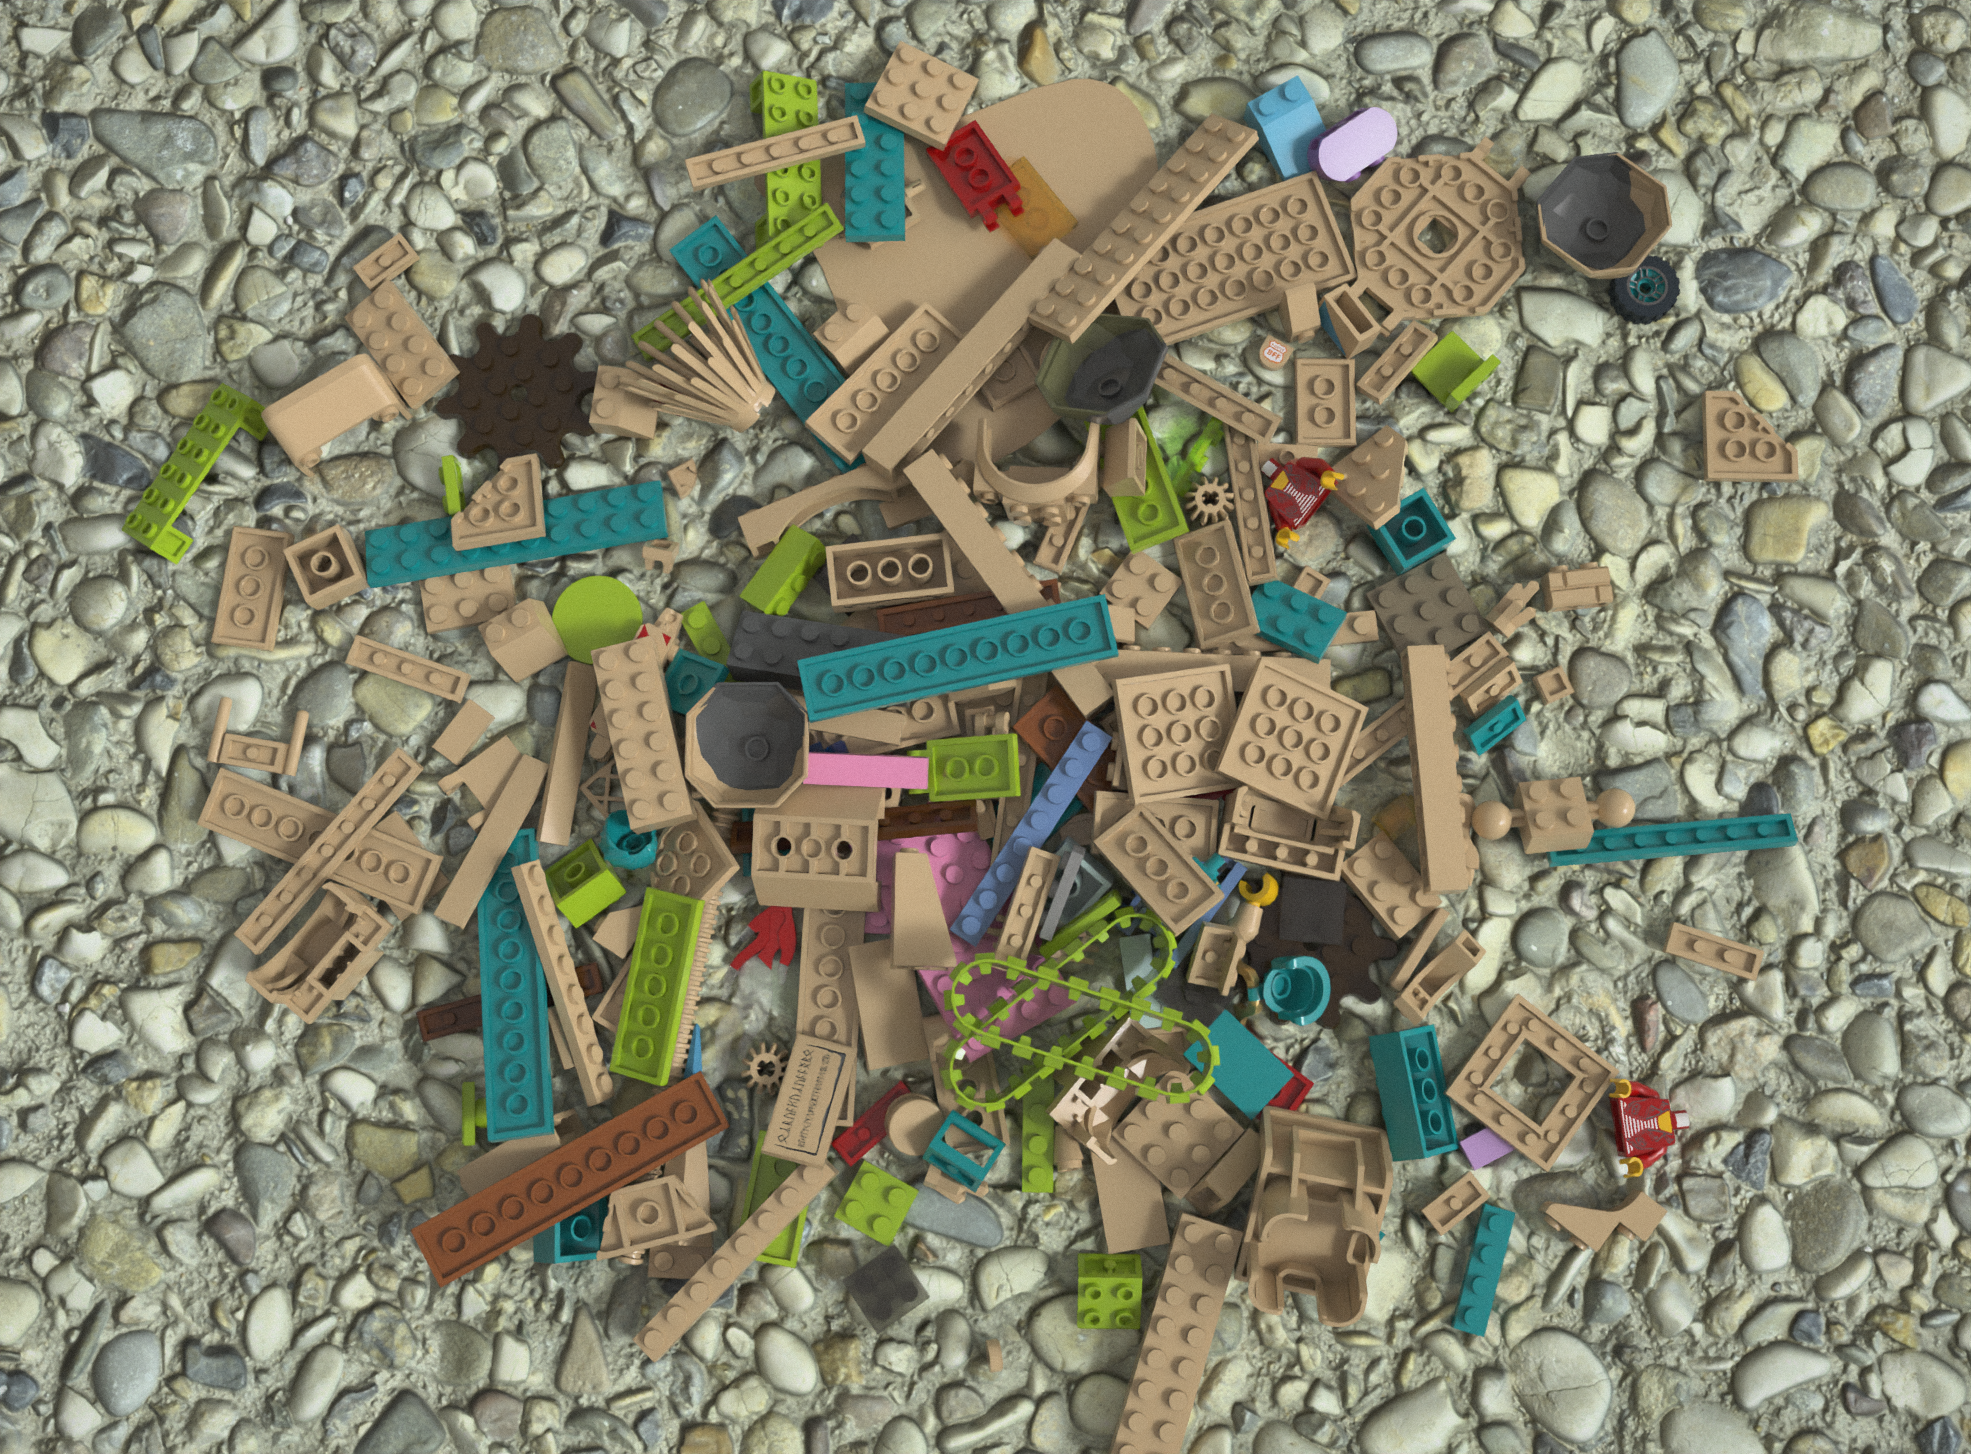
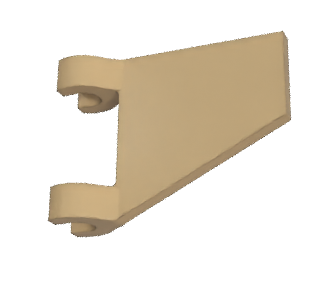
M507 735L459 770L445 776L438 782L447 796L454 793L465 783L479 800L484 810L467 820L477 834L484 826L523 757Z

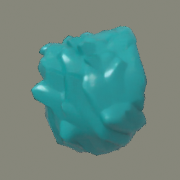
M627 810L611 812L605 820V825L600 833L601 842L598 843L604 854L603 859L609 861L614 868L621 867L635 870L649 866L656 859L658 840L655 833L657 830L636 834L630 828Z

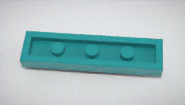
M1482 1203L1451 1324L1452 1328L1481 1337L1485 1336L1515 1212Z

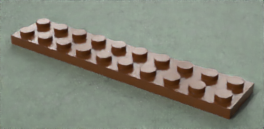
M699 1071L412 1228L411 1232L441 1288L729 1128L730 1125L702 1072Z

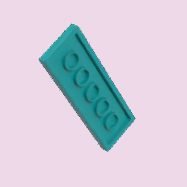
M878 82L845 83V118L857 115L866 142L864 148L845 152L846 242L905 241L904 132L864 113L865 105Z

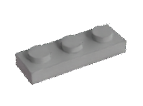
M1074 844L1071 853L1068 851L1064 852L1059 865V869L1064 870L1060 881L1053 880L1048 897L1053 900L1049 910L1043 909L1038 926L1042 927L1039 937L1048 941L1052 940L1086 848Z

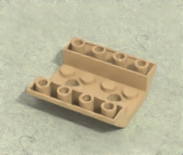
M801 783L778 808H755L753 816L751 878L759 905L881 912L882 881L876 880L878 820L884 819L886 787ZM782 837L787 838L791 843V851L787 855H782L777 849V843ZM841 841H847L852 847V854L847 859L842 858L838 854L837 847Z

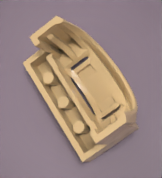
M1242 785L1235 789L1233 793L1226 795L1216 842V853L1223 858L1338 882L1340 880L1345 851L1355 849L1361 815L1354 810L1332 805L1327 821H1320ZM1316 819L1317 826L1314 840L1310 842L1314 820Z

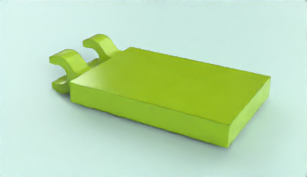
M1017 734L926 740L927 750L907 751V756L929 757L928 788L909 789V794H929V802L1021 796Z

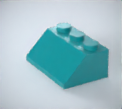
M608 1195L533 1236L534 1262L557 1264L597 1259V1251L600 1250L604 1231H602L604 1221L608 1216Z

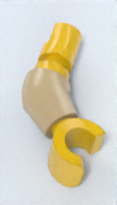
M1267 872L1262 877L1264 882L1263 888L1256 894L1252 892L1253 886L1247 882L1239 881L1240 893L1246 900L1245 902H1240L1233 918L1227 921L1228 925L1226 926L1239 929L1246 944L1252 941L1259 932L1263 909L1260 906L1270 905L1278 896V883Z

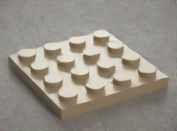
M1264 657L1257 658L1214 772L1320 821H1327L1369 708Z
M1230 664L1111 680L1130 805L1234 789L1242 786V784L1214 772L1237 712Z

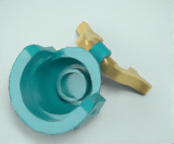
M1311 956L1277 957L1271 961L1272 967L1269 971L1264 973L1262 983H1259L1258 974L1252 967L1245 964L1241 959L1238 960L1236 966L1237 973L1241 974L1245 979L1249 1000L1248 1007L1242 1002L1233 1005L1236 1019L1242 1025L1246 1024L1248 1017L1259 1014L1262 1011V999L1265 1000L1266 1005L1272 1011L1278 1013L1279 1019L1290 1020L1293 1024L1299 1026L1313 1023L1325 1011L1330 998L1331 985L1329 974L1325 966L1318 959Z

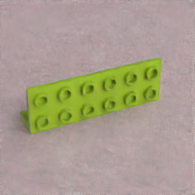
M763 70L749 84L750 112L762 114L763 139L818 125L817 82L815 80ZM820 159L765 173L766 213L755 222L756 250L822 206Z
M221 383L212 392L210 400L202 412L195 417L193 425L185 437L177 443L176 450L172 456L162 465L152 485L144 491L141 501L134 511L127 516L121 530L177 565L194 540L172 527V524L239 427L256 439L263 440L269 431L261 417L265 407L251 397Z

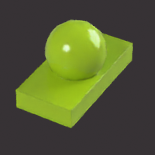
M475 1081L463 1082L462 1144L464 1146H472L476 1144V1126L487 1128L486 1097L475 1100Z

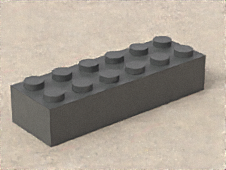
M742 610L726 666L736 681L779 682L786 689L803 691L797 660L907 636ZM911 702L901 703L892 706L909 708Z

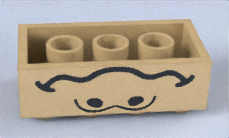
M947 532L825 546L831 605L834 613L895 607L955 596Z

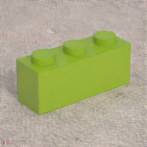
M792 524L739 597L758 613L783 617L787 614L798 595L806 588L818 568L824 564L826 559L825 546L818 538Z

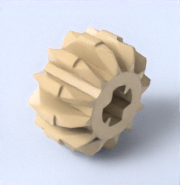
M1205 476L1201 477L1200 485L1192 482L1190 484L1192 492H1185L1184 499L1188 503L1184 505V511H1194L1189 519L1193 522L1198 517L1201 518L1200 527H1205L1207 520L1214 524L1218 522V519L1221 521L1228 519L1229 516L1226 512H1233L1234 505L1230 503L1234 499V493H1224L1229 485L1225 482L1219 487L1217 485L1218 477H1213L1211 484H1208ZM1212 498L1215 500L1213 505L1208 504L1206 506L1203 504L1205 499L1210 500Z
M761 1042L759 1044L761 1054L756 1049L750 1048L748 1052L754 1059H742V1063L750 1066V1070L742 1071L741 1076L752 1075L753 1078L747 1082L746 1086L751 1088L758 1082L757 1094H763L767 1085L769 1094L774 1095L776 1094L774 1083L781 1088L783 1081L781 1078L784 1077V1070L789 1062H783L782 1059L788 1055L789 1051L784 1049L777 1055L778 1043H773L768 1053L766 1043ZM763 1061L765 1063H774L775 1068H772V1070H775L772 1076L770 1074L762 1075L760 1069H764V1067H760Z

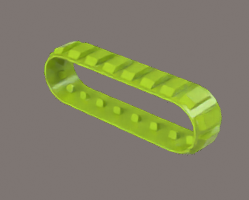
M1126 906L1110 912V919L1105 921L1102 918L1085 931L1087 936L1081 941L1075 938L1061 948L1062 956L1055 960L1053 957H1049L1034 969L1037 972L1038 967L1043 966L1057 971L1071 959L1078 963L1085 957L1082 950L1096 939L1101 943L1109 938L1107 930L1116 923H1119L1122 929L1131 926L1130 917L1141 919L1139 928L1146 932L1151 927L1154 929L1157 937L1153 938L1155 948H1160V954L1158 958L1153 957L1149 965L1153 967L1150 973L1143 979L1139 975L1131 980L1133 987L1119 997L1120 1000L1129 1002L1132 996L1145 999L1157 989L1154 985L1160 978L1167 979L1176 963L1171 959L1173 955L1172 949L1178 947L1174 935L1161 924L1162 922L1152 910L1142 908L1139 913H1135L1133 906ZM1024 976L1010 987L1013 992L1006 1000L1001 996L996 998L985 1007L988 1014L981 1020L974 1016L976 1020L972 1027L983 1031L982 1029L997 1017L1002 1022L1010 1017L1007 1009L1021 998L1029 1002L1035 997L1032 990L1037 986L1038 980L1033 978L1030 980ZM1112 1005L1109 1011L1103 1010L1094 1018L1088 1014L1081 1020L1084 1025L1069 1038L1063 1034L1057 1039L1058 1047L1063 1048L1062 1057L1066 1059L1071 1058L1082 1049L1079 1043L1086 1037L1091 1040L1095 1039L1107 1029L1104 1023L1112 1017V1019L1118 1020L1130 1010ZM972 1032L967 1038L964 1035H960L956 1040L951 1037L949 1038L941 1052L946 1057L945 1066L939 1068L944 1088L956 1091L953 1098L955 1102L973 1111L976 1105L981 1106L986 1113L1005 1108L1004 1101L1012 1096L1018 1100L1032 1089L1029 1082L1038 1076L1043 1080L1056 1070L1042 1065L1043 1057L1037 1055L1032 1059L1034 1066L1020 1077L1016 1074L1011 1075L1007 1079L1009 1086L1004 1090L996 1093L993 1088L985 1091V1098H974L976 1093L974 1088L967 1086L963 1092L958 1089L955 1082L963 1079L960 1069L953 1070L955 1058L962 1060L966 1053L961 1047L972 1037L977 1041L981 1040L982 1036Z
M994 952L975 954V961L969 965L961 961L948 976L953 981L951 990H944L945 1012L953 1011L956 1020L952 1026L966 1038L971 1032L982 1036L981 1045L999 1050L1001 1043L1012 1046V1055L1030 1060L1033 1053L1043 1057L1042 1065L1062 1070L1063 1065L1066 1064L1074 1067L1072 1075L1092 1081L1095 1074L1105 1077L1103 1083L1105 1086L1124 1091L1126 1085L1136 1087L1134 1095L1151 1101H1156L1158 1095L1165 1096L1167 1104L1189 1103L1190 1094L1196 1092L1198 1095H1204L1215 1082L1211 1074L1214 1066L1220 1065L1219 1046H1212L1208 1038L1211 1031L1200 1021L1193 1019L1189 1023L1181 1020L1183 1012L1167 1007H1162L1160 1012L1150 1010L1152 1002L1134 996L1130 998L1129 1002L1119 999V991L1101 986L1098 992L1089 990L1088 981L1070 976L1068 981L1065 982L1056 979L1058 971L1039 966L1037 972L1025 968L1027 961L1009 955L1006 962L995 960ZM991 966L1007 970L1006 978L1016 981L1018 975L1021 974L1038 980V989L1047 991L1051 984L1069 990L1068 999L1078 1001L1082 994L1100 1000L1099 1009L1109 1011L1110 1007L1115 1005L1130 1010V1019L1140 1022L1143 1015L1161 1020V1029L1171 1032L1174 1025L1182 1027L1189 1031L1185 1038L1190 1043L1194 1044L1197 1040L1200 1042L1203 1051L1197 1052V1061L1204 1063V1069L1202 1074L1194 1071L1189 1077L1194 1085L1186 1091L1183 1090L1181 1082L1171 1083L1170 1092L1155 1088L1156 1079L1146 1076L1141 1084L1124 1078V1068L1115 1066L1112 1073L1093 1068L1094 1058L1084 1055L1081 1062L1078 1063L1063 1058V1048L1053 1045L1050 1052L1047 1053L1030 1047V1037L1022 1035L1017 1043L999 1037L1000 1027L991 1025L988 1032L972 1027L976 1018L970 1013L962 1018L957 1012L956 1007L965 1005L964 994H955V988L958 982L967 986L973 980L968 973L973 968L979 967L981 975L991 974Z

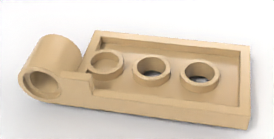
M941 1014L923 1017L939 1108L945 1120L953 1109L964 1117L970 1112H978L983 1117L980 1127L1006 1143L1005 1147L1011 1146L1004 1109L986 1113L983 1107L976 1105L973 1111L953 1100L956 1093L954 1089L946 1090L944 1088L939 1068L945 1066L946 1057L941 1052L949 1038L954 1039V1036ZM992 1051L969 1064L965 1057L962 1060L955 1058L953 1070L960 1069L963 1079L955 1082L958 1089L963 1082L971 1081L977 1086L974 1098H985V1091L993 1088L996 1093L1000 1092ZM953 1124L950 1125L945 1133L946 1144L963 1155L992 1150Z

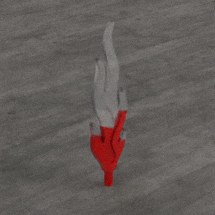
M770 906L757 915L741 934L740 940L745 942L759 932L757 938L734 958L725 975L721 995L722 1000H727L737 975H739V984L734 1002L716 1030V1070L708 1084L711 1091L722 1083L728 1072L733 1037L742 1020L750 1013L749 1025L738 1045V1060L740 1062L746 1057L748 1045L768 1018L773 997V959L779 949H781V958L777 970L778 983L780 985L785 983L786 974L797 947L793 907Z

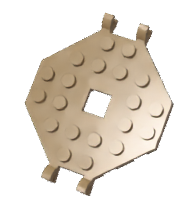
M1486 136L1472 152L1459 153V155H1418L1417 158L1401 159V156L1388 157L1349 202L1354 267L1357 273L1356 282L1350 289L1358 299L1366 291L1391 312L1381 324L1382 330L1380 334L1386 339L1401 321L1485 316L1525 270V259L1522 255L1521 220L1518 216L1517 202L1518 190L1527 181L1526 179L1530 176L1531 172L1521 166L1509 181L1504 179L1482 161L1495 144ZM1433 219L1456 236L1441 254L1434 253L1418 240L1419 234Z

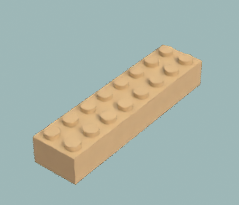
M1179 1210L1170 1240L1171 1243H1169L1108 1454L1180 1453L1243 1236V1231Z

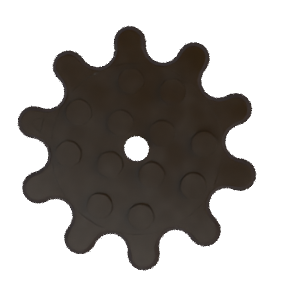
M535 314L525 315L521 319L519 330L514 335L508 337L501 335L494 324L490 322L480 323L475 331L480 345L478 352L468 358L458 354L448 355L460 371L455 376L459 382V388L454 395L440 399L436 405V413L440 418L444 420L460 419L465 423L466 432L457 443V453L463 458L470 459L483 449H491L498 456V472L500 471L499 466L507 458L535 453L542 459L547 468H560L565 461V456L560 446L562 438L569 433H576L583 437H588L595 433L589 423L590 415L584 413L581 409V401L586 395L594 393L597 372H581L574 366V358L583 347V340L580 335L570 332L555 342L546 341L542 336V321ZM515 387L526 389L527 393L524 399L520 401L512 399V392L515 390Z
M1280 870L1281 881L1278 885V896L1270 905L1260 906L1263 909L1259 932L1252 941L1246 944L1247 965L1256 971L1259 983H1262L1264 973L1269 971L1272 967L1271 961L1277 957L1311 956L1318 959L1325 966L1329 974L1331 992L1328 1005L1317 1020L1322 1028L1327 1030L1334 1029L1340 1024L1339 1004L1345 997L1354 996L1368 1005L1379 1001L1381 990L1370 978L1369 969L1372 963L1377 960L1387 961L1394 959L1398 954V944L1392 938L1381 937L1374 932L1372 921L1375 916L1359 897L1352 895L1348 891L1347 882L1341 875L1338 882H1331ZM1247 881L1248 884L1253 886V894L1262 890L1263 887L1257 882ZM1239 890L1240 898L1245 902L1246 899L1241 895ZM1308 933L1314 934L1319 939L1318 948L1314 951H1308L1302 945V939ZM1237 973L1234 988L1241 994H1248L1244 977ZM1270 1009V1018L1276 1025L1283 1026L1290 1023V1020L1279 1019L1278 1013Z

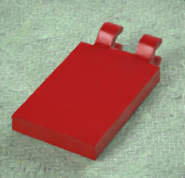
M976 120L952 133L944 151L933 146L926 148L927 156L968 216L972 219L979 215L989 233L1000 227L996 221L998 217L993 210L1006 203L1014 218L1025 212L1021 206L1023 202L1016 193L1021 190L1020 182Z

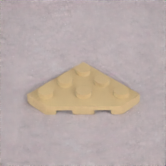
M1705 391L1702 393L1704 481L1795 483L1799 480L1798 450L1789 442H1784L1774 432L1775 428L1758 412L1755 414L1742 402L1744 399L1736 391Z
M1386 425L1332 467L1335 472L1342 473L1344 479H1335L1339 482L1336 485L1338 490H1332L1330 494L1375 530L1400 512V491L1403 488L1405 475L1404 461L1408 453L1406 438Z
M537 453L507 458L499 466L500 471L490 482L486 480L471 497L473 501L463 512L458 511L451 519L452 546L455 551L546 536L540 461Z

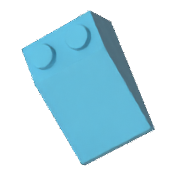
M1297 75L1248 102L1243 117L1249 128L1257 130L1258 143L1282 181L1312 172L1307 159L1309 144L1313 138L1326 131L1312 97Z

